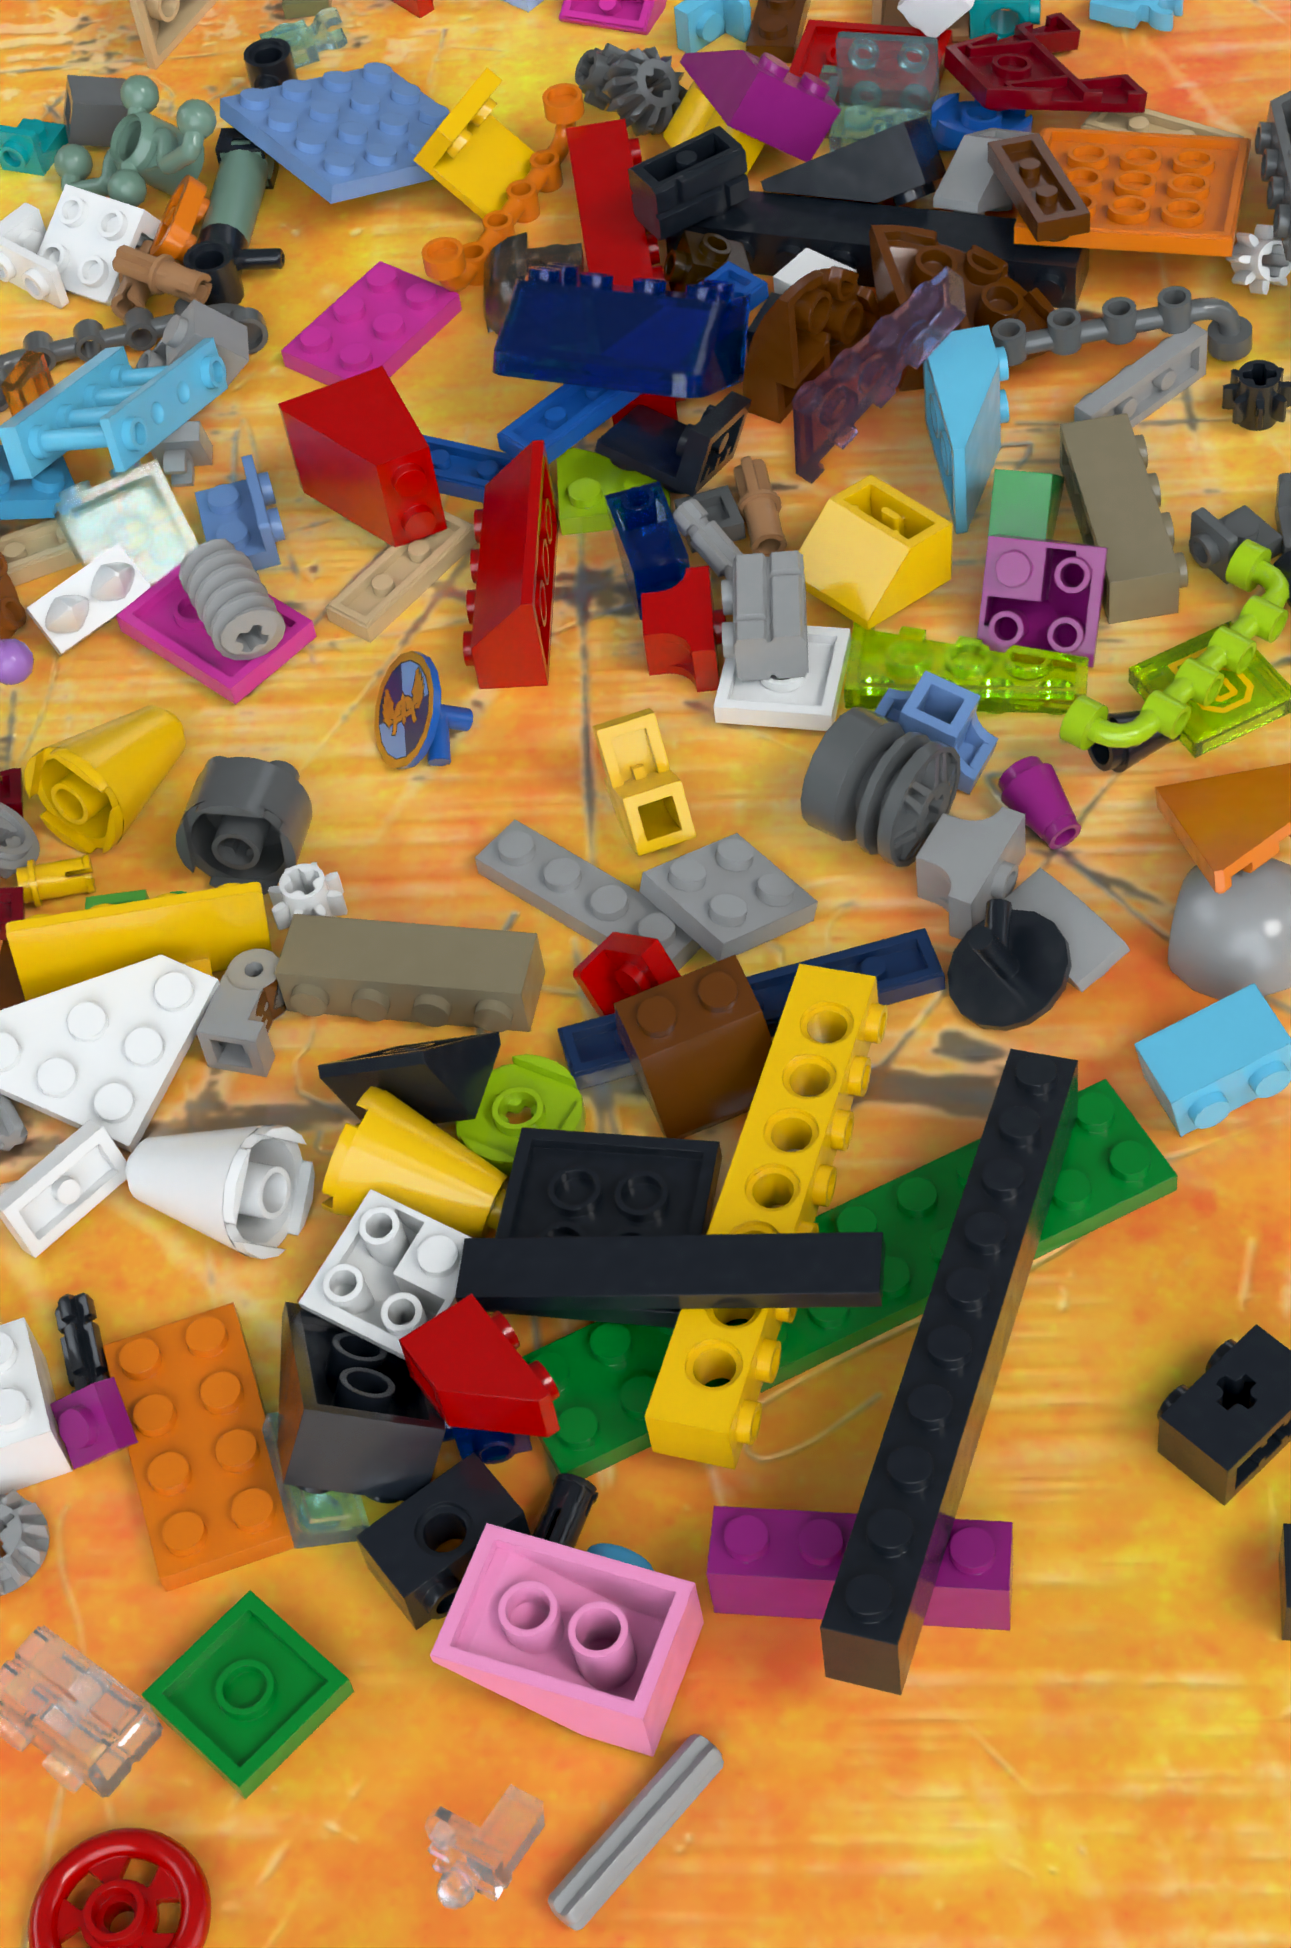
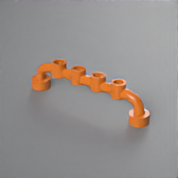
M560 83L549 87L543 93L545 117L549 122L556 124L553 140L547 149L539 150L531 155V170L526 177L508 185L506 189L508 200L500 210L492 211L485 215L482 220L484 231L477 241L462 245L455 238L439 237L425 244L421 254L425 273L428 277L438 280L449 291H460L468 285L481 286L493 278L491 255L506 254L514 250L517 246L514 228L516 222L529 223L536 220L540 215L538 193L554 192L563 185L561 163L569 152L566 128L575 127L576 121L585 112L582 90L577 85Z

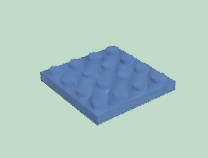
M378 62L367 63L361 69L346 72L329 71L324 73L323 77L308 80L290 79L284 81L280 86L265 89L247 88L242 90L240 94L220 98V117L330 204L434 180L435 178L413 159L450 113L445 106L436 103L421 92L419 87L410 84L395 73L390 66Z

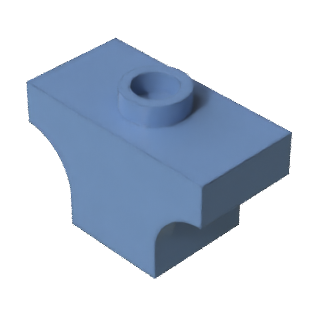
M926 670L914 690L899 691L888 688L875 710L876 713L898 722L905 734L908 732H921L927 735L931 741H941L954 747L960 756L961 774L957 789L969 795L990 760L998 738L985 730L978 720L976 711L980 695Z

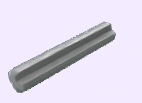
M700 1734L690 1735L550 1893L548 1897L550 1909L566 1926L575 1931L583 1929L723 1768L724 1761L721 1752L713 1743Z

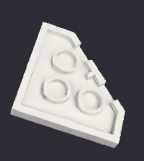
M161 954L0 1010V1094L78 1129L92 1119L104 1126L116 1146L132 1153L139 1144L197 1035L196 1031L216 989L220 985L219 980Z

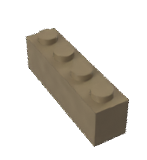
M1127 413L1060 424V469L1083 543L1108 548L1102 604L1109 624L1178 613L1179 588L1188 586V570L1184 554L1182 552L1174 553L1172 548L1174 546V528L1169 512L1161 513L1159 509L1161 506V491L1157 474H1148L1146 470L1148 467V453L1144 436L1142 434L1134 435Z
M304 914L293 915L275 971L287 1011L299 1012L307 1016L327 1014L359 1017L372 1022L382 1020L419 1022L431 1027H441L444 1025L476 1027L490 1032H504L506 1030L530 1032L545 975L537 933Z

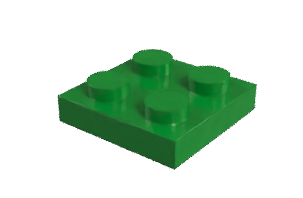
M249 1590L141 1695L147 1706L246 1800L354 1690L349 1679Z

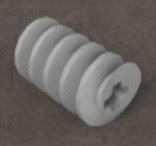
M211 539L197 545L186 555L180 564L179 578L192 606L196 609L199 619L203 622L207 634L211 637L214 647L224 657L233 660H252L264 656L273 650L282 640L286 626L282 615L276 609L274 601L269 597L266 587L261 583L259 574L253 569L249 557L242 551L236 550L234 545L226 539Z

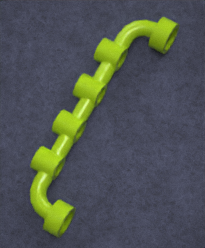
M1246 539L1239 545L1228 564L1225 574L1226 581L1246 592H1251L1259 584L1266 592L1261 597L1253 595L1244 605L1239 618L1229 628L1225 626L1218 628L1210 639L1207 649L1196 660L1192 657L1186 659L1177 671L1174 681L1163 692L1160 690L1153 691L1146 699L1140 714L1133 721L1123 724L1107 721L1108 707L1086 695H1082L1073 702L1065 714L1060 727V738L1083 751L1089 749L1094 743L1110 748L1138 746L1151 738L1156 732L1172 740L1177 738L1184 730L1190 718L1191 707L1186 705V703L1192 699L1205 707L1209 706L1219 694L1224 682V674L1219 671L1224 667L1238 675L1243 673L1252 661L1257 647V643L1251 639L1257 636L1272 643L1284 629L1288 619V611L1283 609L1289 598V582L1281 570L1270 563L1271 550L1250 539Z

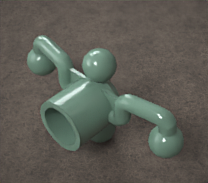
M133 75L123 82L120 89L121 102L128 110L127 116L118 123L112 134L110 149L103 160L101 176L86 179L92 171L93 163L88 150L80 144L69 143L63 145L54 157L55 170L61 177L62 192L65 184L105 197L109 195L111 199L138 207L145 200L147 194L146 184L172 196L186 175L189 174L198 179L204 163V139L214 132L216 126L215 111L204 100H187L178 109L176 114L177 126L150 114L159 102V91L154 81L147 76Z

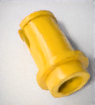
M89 854L78 858L37 865L34 859L27 860V866L16 868L18 887H23L25 903L34 902L36 907L43 906V900L96 892L95 879L92 878L91 874H88L93 873Z

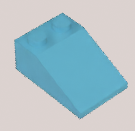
M989 325L922 336L925 421L956 534L968 532L1001 448V424L1009 422L1007 395L1004 389L1000 390V381L1009 379L1007 355L1004 346L995 347Z

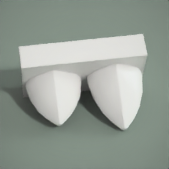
M118 543L27 607L26 612L59 656H62L115 618L119 612L151 586Z
M90 1119L63 1143L56 1145L50 1154L19 1180L0 1185V1219L22 1250L36 1258L126 1180L125 1168L127 1161L104 1126Z

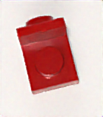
M612 932L573 971V977L599 1017L615 1013L614 1003L681 976L658 939Z

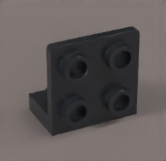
M731 391L716 406L710 404L696 425L683 424L644 405H637L597 440L595 452L609 458L611 463L620 469L637 471L659 481L660 485L670 492L687 494L693 497L734 457L752 400Z

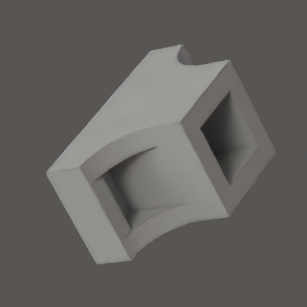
M1003 806L993 816L977 821L963 820L943 813L916 856L918 897L936 903L947 910L949 913L950 936L962 940L971 928L985 919L987 901L991 899H1004L1013 891L1018 877V866L1026 855L1025 814Z

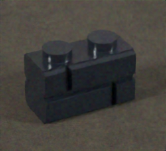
M717 126L629 168L630 189L633 192L631 195L633 212L637 220L660 241L665 238L678 237L688 227L710 216H721L727 213L731 206L749 198L748 177L745 174L747 172L746 152L742 145L721 126Z

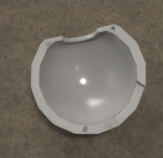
M1271 858L1252 873L1240 870L1231 877L1232 887L1222 894L1215 893L1198 866L1195 865L1183 880L1174 910L1168 947V965L1171 971L1193 991L1218 1000L1255 983L1263 996L1291 988V865Z

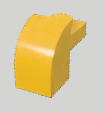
M647 708L592 726L606 774L604 781L613 809L624 835L635 853L641 856L697 838L682 782L670 770L655 712Z

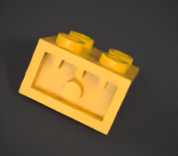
M488 67L477 78L413 159L482 219L488 213L500 210L508 200L506 193L508 185L526 177L531 170L530 157L535 153L490 114L497 105L490 96L503 80Z

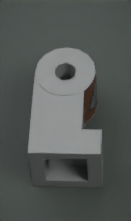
M266 949L247 950L234 957L228 965L225 974L219 982L220 985L216 989L196 1031L208 1067L267 1077L275 1059L268 1033L273 1021L282 1016L287 1010L275 976L279 957L272 951Z

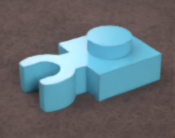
M1091 0L1089 19L1109 23L1114 27L1136 29L1140 21L1149 23L1156 30L1171 31L1173 29L1174 16L1181 17L1183 14L1184 0Z

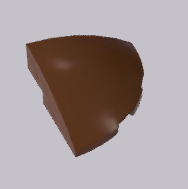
M871 225L869 238L877 302L890 362L900 392L924 389L922 336L989 325L992 335L993 326L998 321L1008 318L1022 321L1025 324L1026 332L1048 328L1047 317L1055 310L1052 304L1038 288L1027 292L1022 286L1008 276V263L993 253L977 245H972L967 252L941 244L938 242L937 232L934 230L901 225ZM1048 351L1028 354L1025 361L1040 356Z
M836 266L814 270L790 286L764 315L753 335L745 361L743 396L752 400L749 413L781 424L808 391L828 397L882 334V323L876 297L871 289L859 286L857 283L859 274Z

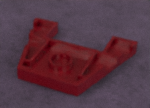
M1062 13L1046 16L1045 26L1033 29V23L1028 21L1015 25L1014 35L997 40L998 35L992 32L946 46L944 67L988 110L1145 112L1147 92L1128 74L1078 79L1052 54V52L1078 50L1081 30Z

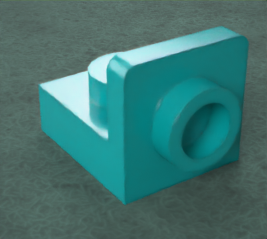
M25 118L17 127L0 125V165L2 170L44 176L53 165L56 152L63 145L68 144L65 125Z

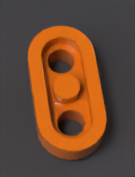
M189 174L183 178L166 206L150 249V255L158 257L161 254H168L175 260L183 263L185 253L195 245L197 236L191 233L193 226H197L210 205V199L205 197L207 185Z

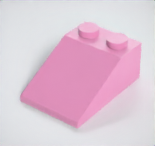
M486 1523L430 1653L432 1662L583 1736L654 1757L704 1620L694 1582Z

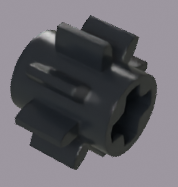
M1254 360L1245 363L1239 370H1231L1230 384L1223 385L1222 408L1233 409L1232 423L1239 424L1247 430L1262 431L1271 428L1277 421H1285L1286 407L1291 406V382H1283L1284 368L1278 367L1270 361Z

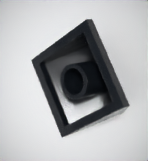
M498 1031L393 1046L318 1065L319 1076L360 1121L363 1120L368 1110L356 1104L371 1086L390 1092L434 1124L471 1120L477 1116L501 1046Z

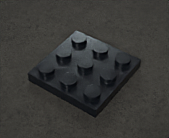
M522 1127L495 1238L707 1235L722 1161L720 1142ZM681 1309L513 1310L500 1312L503 1314L675 1328Z

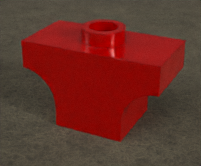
M709 566L686 568L683 579L676 586L664 591L641 593L643 638L649 676L678 674L690 679L694 683L697 692L718 690L720 682L717 645L722 644V622H726V615L723 614V609L714 610Z

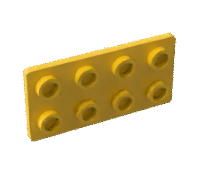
M259 882L243 884L226 883L213 889L182 894L165 893L146 900L121 904L104 903L95 905L90 909L54 915L36 914L23 920L8 922L5 925L6 937L26 1001L161 954L213 977V972L227 970L234 957L244 951L251 949L272 951L262 887Z

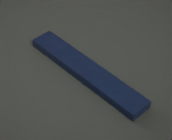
M925 928L799 962L800 964L876 976L878 1002L883 1005L894 1004L946 989L944 972ZM799 963L746 977L762 1009L771 1037L775 1036ZM615 1013L557 1029L569 1072L575 1079L578 1090L636 1075L617 1033Z

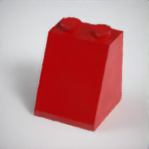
M383 366L278 404L299 483L305 494L395 548L447 529L429 445Z

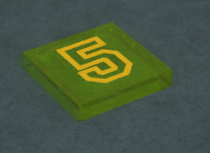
M1229 621L1130 667L1128 682L1144 701L1155 690L1163 692L1174 681L1177 671L1186 659L1192 657L1196 660L1207 649L1208 643L1217 629L1221 626L1229 628L1233 623ZM1257 649L1252 661L1243 673L1238 675L1224 667L1219 671L1224 674V682L1219 694L1209 706L1205 707L1192 699L1186 703V705L1191 707V714L1179 741L1194 758L1291 713V685Z

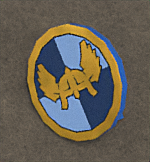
M410 651L400 654L389 666L381 682L375 705L374 730L377 748L384 762L395 769L403 770L415 767L426 754L428 764L431 766L450 764L449 729L466 732L471 728L473 722L471 709L441 704L442 691L438 671L431 658L421 652Z

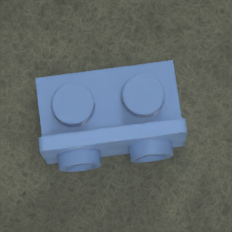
M252 454L243 456L241 459L246 475L245 480L195 492V497L206 541L211 539L228 540L234 545L236 550L242 551L249 557L253 569L257 571L281 565L275 542L286 540L277 507L268 510L266 508L268 505L276 504L268 471L257 474Z

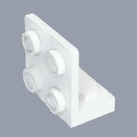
M65 184L37 255L56 264L66 292L111 306V301L120 286L119 272H116L112 266V261L116 257V250L122 245L135 249L141 247L145 240L154 241L161 221L144 209Z

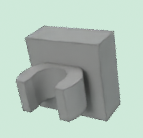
M200 421L184 423L150 451L159 468L164 469L165 475H171L172 487L194 486V466L212 465L213 445Z

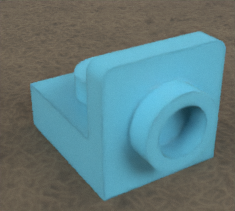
M684 0L674 7L677 45L680 50L686 53L699 51L724 33L743 43L748 39L751 28L749 0Z

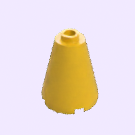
M146 706L41 749L29 759L24 769L25 789L29 799L38 794L46 809L39 817L46 827L62 842L79 852L91 854L97 848L103 849L102 853L109 851L119 843L184 752L186 740L183 725L172 712L157 706Z
M371 1086L356 1104L368 1110L363 1120L355 1126L346 1122L331 1156L322 1187V1193L331 1197L321 1203L322 1209L336 1215L353 1217L370 1189L469 1237L485 1238L491 1228L497 1230L509 1176L390 1092Z

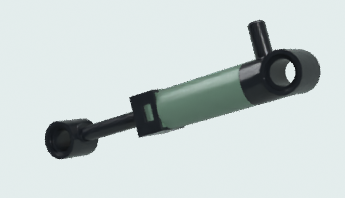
M264 38L253 42L244 51V61L251 88L265 89L280 86L286 80L298 79L291 47L287 41L280 38ZM221 128L215 148L219 168L210 196V205L205 213L197 243L189 248L183 257L185 267L207 273L211 276L212 280L209 283L212 284V289L207 301L204 303L206 306L219 303H241L244 297V288L241 280L243 270L282 269L285 264V255L281 248L249 249L265 189H274L279 164L235 128Z

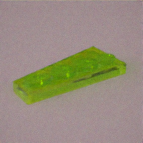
M854 622L844 686L845 709L864 707L875 711L888 688L899 691L914 690L926 670L980 695L977 712L992 714L1023 712L1063 715L1067 713L1078 697L1082 695L1087 696L1089 658L1013 645L1003 653L991 651L988 646L983 644L982 639L959 636L956 643L951 644L927 640L926 630L902 626L898 635L875 631V626L866 630Z

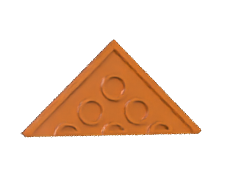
M1291 763L1155 787L1157 808L1215 893L1222 894L1232 887L1231 877L1240 870L1252 873L1280 852L1279 842L1287 836L1291 837Z

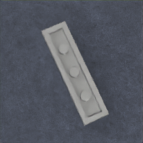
M515 819L475 857L479 874L598 946L612 932L656 938L678 971L701 948L697 942L643 894Z

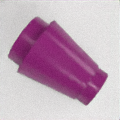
M1029 756L1017 761L1002 774L998 782V786L1002 791V803L1009 809L1025 814V824L1045 841L1051 849L1062 848L1079 835L1081 826L1076 820V816L1051 764L1042 763L1037 756Z

